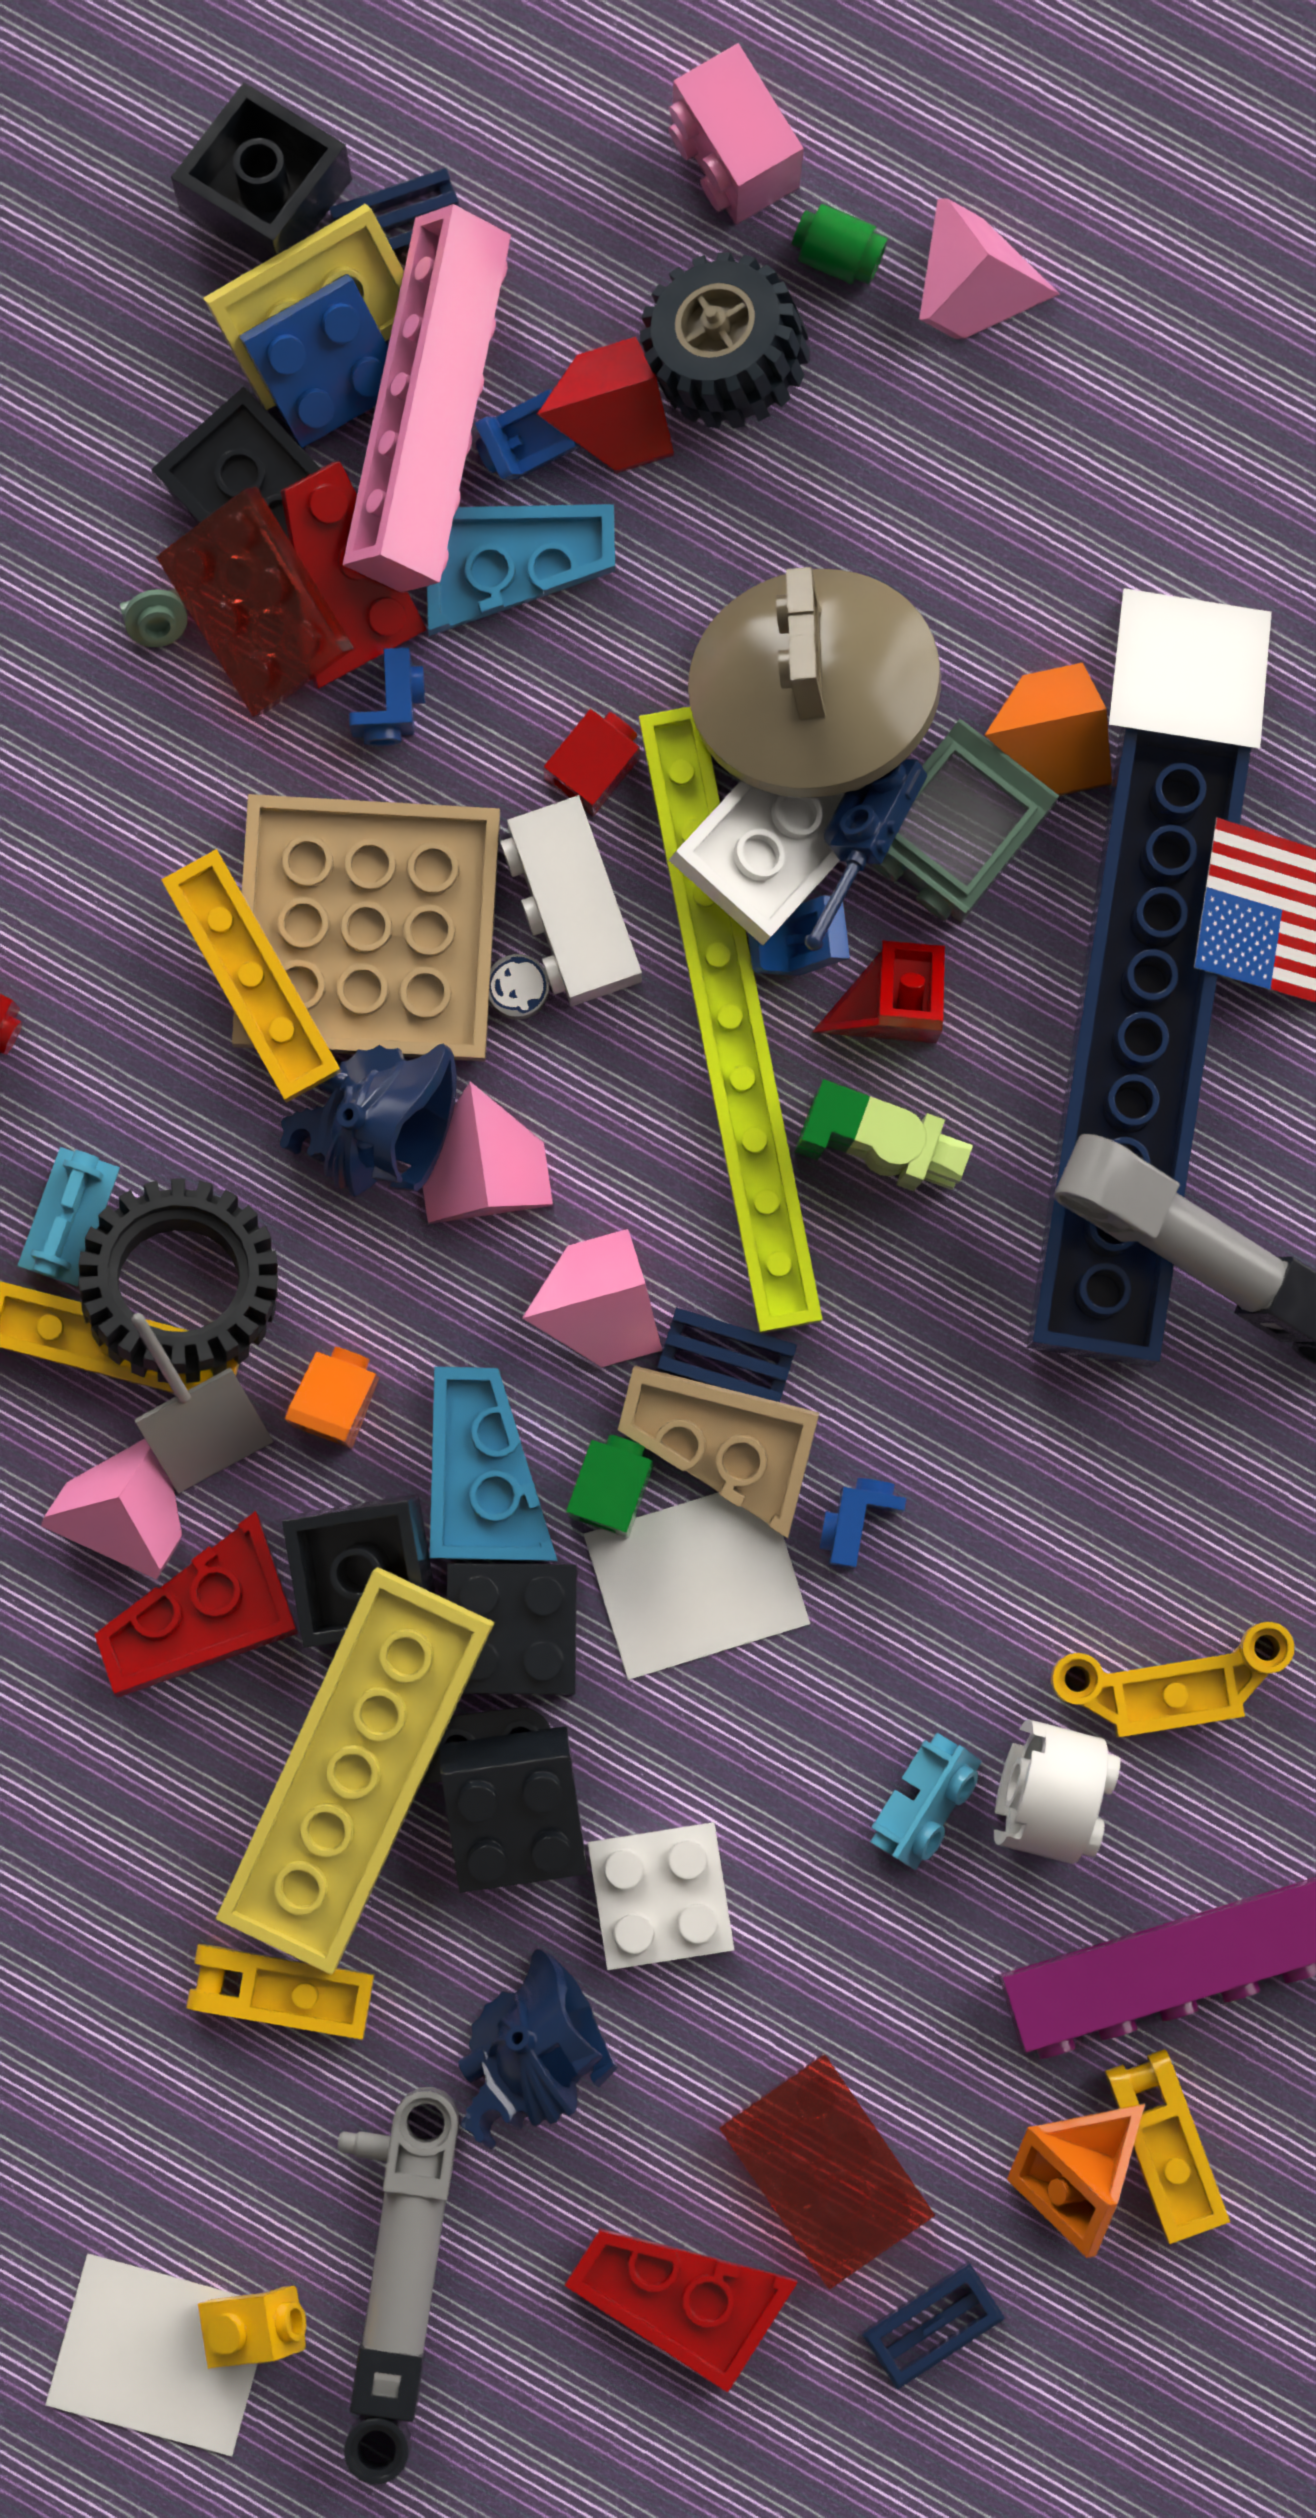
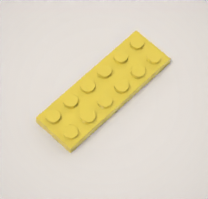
M377 1567L373 1570L216 1916V1920L331 1975L335 1972L495 1622Z

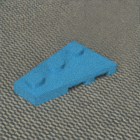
M614 504L458 507L453 517L447 546L448 562L441 575L440 583L427 586L429 636L615 572Z
M434 1367L430 1559L557 1562L558 1560L499 1369Z

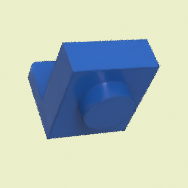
M549 389L496 417H485L475 422L481 436L476 439V448L481 460L491 473L498 472L501 479H519L581 447L537 415L553 389Z
M409 648L384 649L386 711L349 713V727L352 737H364L365 745L391 746L401 743V735H415L414 704H425L424 667L412 666Z
M823 895L801 903L764 945L748 933L753 971L762 974L801 976L850 959L843 902L822 940V948L816 951L806 947L805 938L807 935H811L831 896Z
M857 1478L856 1488L843 1487L841 1489L837 1513L825 1511L819 1549L830 1551L828 1565L849 1569L856 1567L866 1507L897 1513L905 1511L907 1498L893 1495L895 1484L873 1479Z

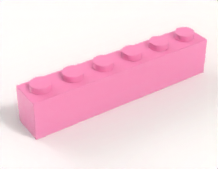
M454 204L415 218L343 560L344 566L401 593L440 583L441 575L448 562L447 546L452 521L460 503L459 487L465 458L472 445L471 429L477 399L484 386L483 370L489 341L496 327L494 316L500 287L505 279L508 268L506 258L511 234Z

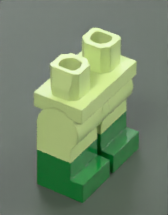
M823 1079L814 1095L794 1153L818 1161L826 1146L864 1159L870 1170L879 1175L894 1176L900 1174L896 1185L911 1191H915L923 1180L952 1190L955 1184H958L962 1178L973 1145L940 1134L945 1119L927 1113L921 1121L917 1115L906 1109Z

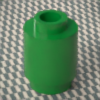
M822 203L816 214L805 210L791 245L801 249L798 262L852 285L856 280L870 285L880 265L889 238L876 233L877 226Z

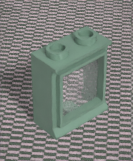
M959 719L922 766L927 773V778L881 865H870L893 882H896L901 876L920 891L916 897L917 901L937 918L946 921L951 915L958 922L962 923L1052 811L1059 795L1003 753L966 722Z

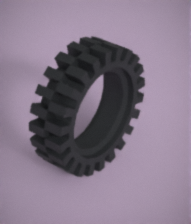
M185 1178L171 1179V1189L159 1191L157 1181L143 1184V1196L135 1198L131 1190L119 1196V1208L113 1211L107 1206L98 1215L99 1227L97 1229L90 1227L85 1237V1252H80L78 1264L82 1313L86 1324L90 1323L92 1337L100 1347L104 1343L108 1346L109 1358L118 1365L124 1359L131 1363V1373L145 1378L148 1369L156 1371L158 1373V1382L168 1383L132 1323L134 1314L125 1304L118 1286L121 1269L129 1254L140 1243L156 1234L174 1230L191 1231L210 1238L222 1246L231 1257L238 1273L239 1283L236 1295L228 1309L215 1321L202 1328L190 1331H165L150 1326L178 1374H186V1383L200 1382V1371L211 1369L213 1376L227 1369V1362L232 1358L240 1364L249 1357V1346L252 1342L259 1346L265 1337L267 1322L272 1323L276 1310V1297H278L276 1250L272 1251L271 1249L272 1238L266 1226L259 1228L258 1214L249 1205L243 1210L238 1208V1196L230 1191L225 1190L221 1198L213 1195V1184L200 1180L197 1191L185 1189Z

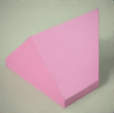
M948 198L937 200L919 317L920 321L954 339H966L1060 294L983 218Z
M471 1081L454 1106L443 1148L430 1177L423 1185L428 1224L553 1206L544 1142Z
M628 1229L567 1246L522 1319L601 1368L662 1351L646 1284Z
M145 1438L68 1481L45 1514L41 1527L156 1580L179 1545L182 1537L174 1486Z

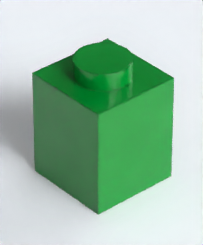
M609 1435L606 1444L591 1439L566 1510L568 1518L629 1538L654 1467L652 1460L642 1457L645 1447L615 1435Z

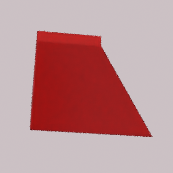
M636 337L576 355L537 413L542 419L612 468L614 474L674 456L657 377L653 374Z
M883 940L880 953L812 1033L937 1043L942 1032L944 1019L945 946Z

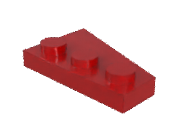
M334 461L281 490L293 566L296 567L302 602L301 614L304 631L307 632L312 661L310 666L314 688L319 689L382 655L384 649L395 648L426 631L427 628L408 591L401 593L343 565L357 493L340 461Z
M256 1511L237 1524L239 1527L211 1548L209 1546L194 1557L189 1566L160 1588L155 1587L94 1634L113 1693L117 1698L299 1633L260 1517Z
M599 2228L564 2286L728 2393L797 2285L798 2280Z

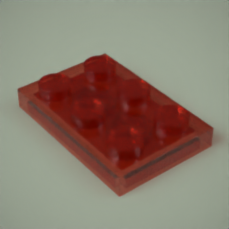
M257 487L241 491L156 556L252 717L265 714L355 649Z
M825 2053L819 2055L718 2126L829 2290L936 2216Z

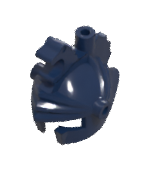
M443 1043L438 1044L430 1052L417 1059L406 1061L402 1050L399 1048L387 1049L378 1045L370 1050L358 1049L353 1057L341 1062V1073L318 1085L321 1091L331 1094L324 1107L316 1106L313 1110L306 1107L302 1113L295 1111L292 1116L282 1119L283 1135L280 1140V1146L294 1154H299L302 1143L310 1136L311 1141L307 1154L320 1162H325L323 1168L326 1177H334L335 1186L338 1189L347 1187L351 1196L356 1197L374 1185L378 1180L391 1182L390 1187L395 1190L418 1192L427 1182L436 1165L453 1115L457 1079L453 1052L450 1047ZM396 1161L409 1164L411 1167L400 1174Z
M536 1949L532 1954L530 1968L521 1988L515 1993L502 1991L494 2001L485 2004L479 2019L471 2024L472 2036L468 2046L472 2052L460 2059L458 2065L462 2074L470 2083L475 2082L484 2075L486 2080L485 2084L479 2088V2094L476 2097H472V2105L466 2108V2116L463 2118L461 2126L464 2130L471 2133L478 2143L488 2149H493L496 2141L491 2136V2126L497 2118L502 2117L505 2123L516 2130H521L525 2117H528L533 2126L540 2125L544 2120L550 2124L556 2123L562 2114L571 2116L575 2113L578 2101L576 2083L579 2082L583 2075L592 2071V2074L589 2075L591 2081L599 2088L618 2069L599 2030L592 2008L575 1978L551 1954L541 1949Z

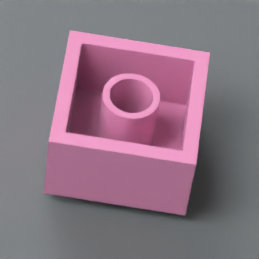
M739 43L673 80V105L669 107L673 125L668 127V130L682 157L688 160L694 156L704 172L705 177L700 179V182L708 200L717 212L726 208L737 225L800 187L804 148Z

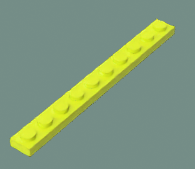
M690 706L639 716V725L759 1333L822 1322L823 1319L754 971L752 969L746 931L669 861L678 848L720 804L711 754L699 736Z

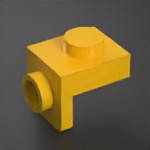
M295 2286L281 2287L266 2293L210 2299L198 2303L208 2369L272 2362L303 2351L306 2347L304 2336L306 2332V2316L302 2306L299 2304L298 2292Z

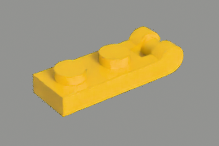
M197 1944L194 1963L200 1965L196 1989H189L187 2009L363 2040L375 1974L337 1968L331 1975L306 1962ZM225 1970L243 1973L239 1997L221 1993Z
M1166 2049L1147 2055L1148 2062L1127 2070L1122 2064L1105 2070V2075L1118 2109L1139 2105L1136 2094L1158 2086L1164 2104L1142 2113L1133 2150L1165 2238L1169 2244L1227 2224L1230 2220L1173 2064Z

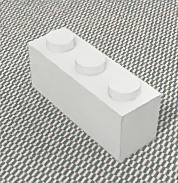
M579 795L507 820L511 838L500 841L512 877L524 874L531 897L521 900L531 932L533 936L544 932L552 956L543 958L542 963L553 994L565 991L569 1004L572 1007L641 983L642 971Z

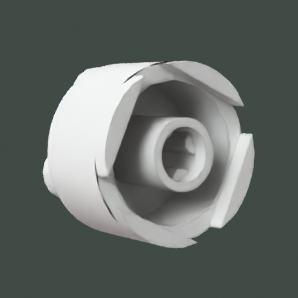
M1028 1719L1019 1729L1030 1733L1025 1746L1012 1743L1001 1776L995 1814L1007 1816L1006 1832L994 1829L995 1843L1000 1846L1070 1864L1076 1863L1082 1855L1095 1857L1100 1848L1104 1833V1820L1097 1818L1103 1793L1111 1794L1115 1788L1120 1770L1119 1756L1108 1754L1107 1744L1103 1738Z

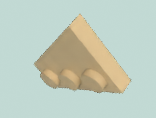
M634 1366L618 1430L681 1471H687L718 1491L720 1496L738 1507L745 1508L768 1523L769 1527L788 1538L820 1413Z

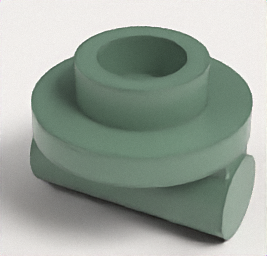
M180 587L167 591L161 589L147 590L136 595L130 601L120 603L126 631L140 645L146 647L169 645L176 641L186 629L188 620L187 610Z

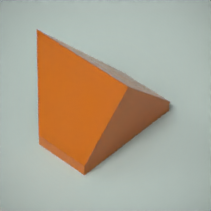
M1083 662L1022 675L988 728L985 736L1003 753L1012 758L1059 796L1110 785L1112 777L1107 708Z
M1145 2104L1028 2127L1007 2177V2180L1086 2258L1097 2255L1117 2207Z

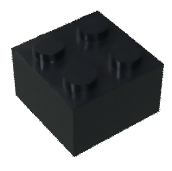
M243 82L173 173L171 180L179 211L261 263H264L309 237L328 213L329 207L334 205L350 184L352 176L347 148L344 143Z
M419 1494L297 1513L282 1520L303 1648L342 1641L371 1574L377 1567L436 1595Z
M447 1564V1600L495 1622L462 1694L576 1695L577 1565Z
M567 1726L439 1745L441 1779L459 1893L588 1874Z

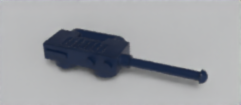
M905 759L883 777L859 790L844 793L824 830L823 836L826 844L830 846L839 861L846 862L847 867L811 935H807L805 938V945L808 949L816 951L822 948V940L858 872L863 871L866 863L881 865L927 778V773L917 759Z

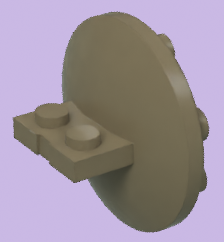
M812 567L786 569V574L759 583L724 607L703 633L691 661L688 679L689 703L695 726L702 742L714 759L730 774L757 789L784 797L800 798L825 797L856 791L896 768L913 752L927 733L934 719L941 693V669L934 637L928 624L910 601L893 588L874 578L844 570L812 569Z

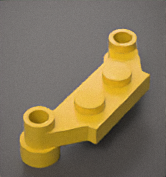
M1262 1622L1251 1626L1244 1633L1240 1645L1231 1654L1107 1674L1103 1672L1099 1662L1092 1656L1084 1653L1068 1654L1054 1665L1051 1673V1685L1055 1694L1062 1701L1085 1707L1114 1724L1116 1737H1124L1245 1717L1243 1703L1269 1673L1279 1672L1288 1666L1293 1658L1295 1646L1291 1634L1285 1627L1275 1622ZM1261 1636L1268 1638L1273 1644V1654L1266 1661L1260 1659L1254 1649L1255 1642ZM1071 1667L1081 1669L1086 1678L1084 1687L1077 1692L1070 1690L1065 1683V1674Z

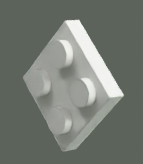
M714 1822L588 1842L607 1970L734 1950Z

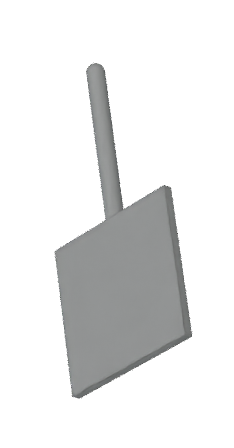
M140 1313L133 1315V1325L176 1395L173 1399L137 1417L134 1421L178 1493L273 1443L270 1434L231 1367L187 1390L145 1317Z

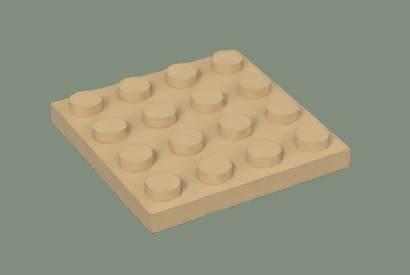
M248 794L242 895L331 1053L355 1054L358 1049L370 1050L381 1045L387 1049H401L404 1057L419 1058L430 1052L438 1044L444 1043L451 1048L454 1060L486 1062L501 814L499 808ZM234 1011L233 1047L255 1048Z

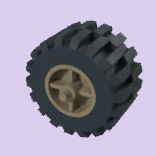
M731 252L718 253L716 261L708 262L705 255L692 259L694 267L683 272L680 266L669 273L672 282L667 287L658 284L652 292L651 296L656 305L645 306L641 319L646 329L640 331V342L646 352L644 356L653 374L656 375L657 381L667 400L674 409L679 407L685 418L695 423L701 417L706 427L719 429L723 420H728L732 429L745 427V418L755 415L759 422L769 417L770 414L767 408L774 403L783 407L791 399L787 390L790 385L800 386L805 376L800 365L809 363L810 350L805 342L809 339L808 334L784 281H780L776 271L766 264L760 268L756 258L745 254L739 262H735Z

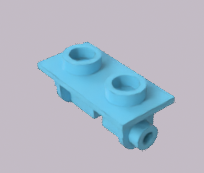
M60 1147L17 1266L78 1287V1264L80 1252H85V1237L90 1227L95 1229L99 1227L98 1215L107 1207L120 1167L100 1161L98 1157L80 1150L71 1151Z
M937 1732L930 1743L924 1740L902 1777L904 1781L921 1791L913 1801L897 1790H894L871 1827L876 1830V1833L870 1842L916 1870L922 1859H929L939 1848L945 1834L943 1825L955 1805L963 1804L972 1794L978 1781V1772L976 1770L982 1761L964 1747L958 1746Z

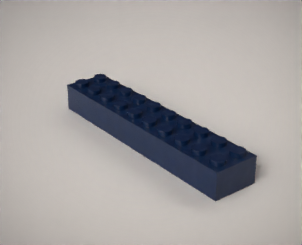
M1122 727L1120 730L1027 1348L1150 1368L1160 1362L1174 1264L1137 1241H1119L1088 1220L1065 1208L1054 1198V1193L1079 1136L1089 1134L1109 1139L1127 1148L1136 1156L1178 1182L1179 1187L1176 1193L1183 1197L1185 1196L1218 975L1194 968L1216 818L1240 825L1251 747Z

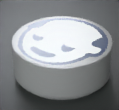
M512 954L501 958L491 967L489 1002L500 1015L509 1019L520 1020L535 1015L543 1008L549 994V980L545 969L537 960L527 955Z

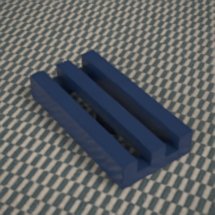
M447 167L340 203L329 207L334 222L364 204L368 205L373 213L440 190L441 195L377 216L376 219L383 231L408 224L415 221L416 217L452 204L460 206L456 192L452 187ZM413 230L387 239L395 255L409 250Z
M676 1307L657 1369L693 1381L780 1402L797 1344ZM684 1325L779 1354L781 1355L778 1365L682 1336ZM678 1348L774 1378L771 1389L674 1360L676 1350Z
M968 2261L863 2330L861 2334L898 2390L1006 2318ZM964 2283H968L972 2289L970 2292L885 2347L881 2341L882 2337ZM981 2303L986 2313L899 2369L894 2361L895 2358Z

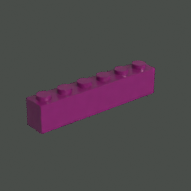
M1316 1877L998 1974L1020 2048L1024 2052L1037 2050L1039 2059H1046L1076 2049L1073 2038L1094 2031L1099 2032L1101 2040L1112 2039L1138 2030L1135 2019L1160 2012L1162 2021L1190 2015L1199 2011L1196 2000L1221 1993L1223 2002H1230L1261 1992L1258 1984L1259 1980L1282 1974L1285 1983H1292L1315 1976Z

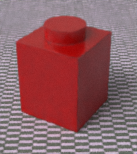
M590 708L543 766L544 779L568 798L579 795L584 810L594 817L640 760V746L633 742L638 735L625 721L615 714L608 712L603 718Z

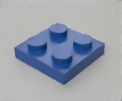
M348 274L239 335L243 346L292 437L301 448L376 406L388 345L354 280Z

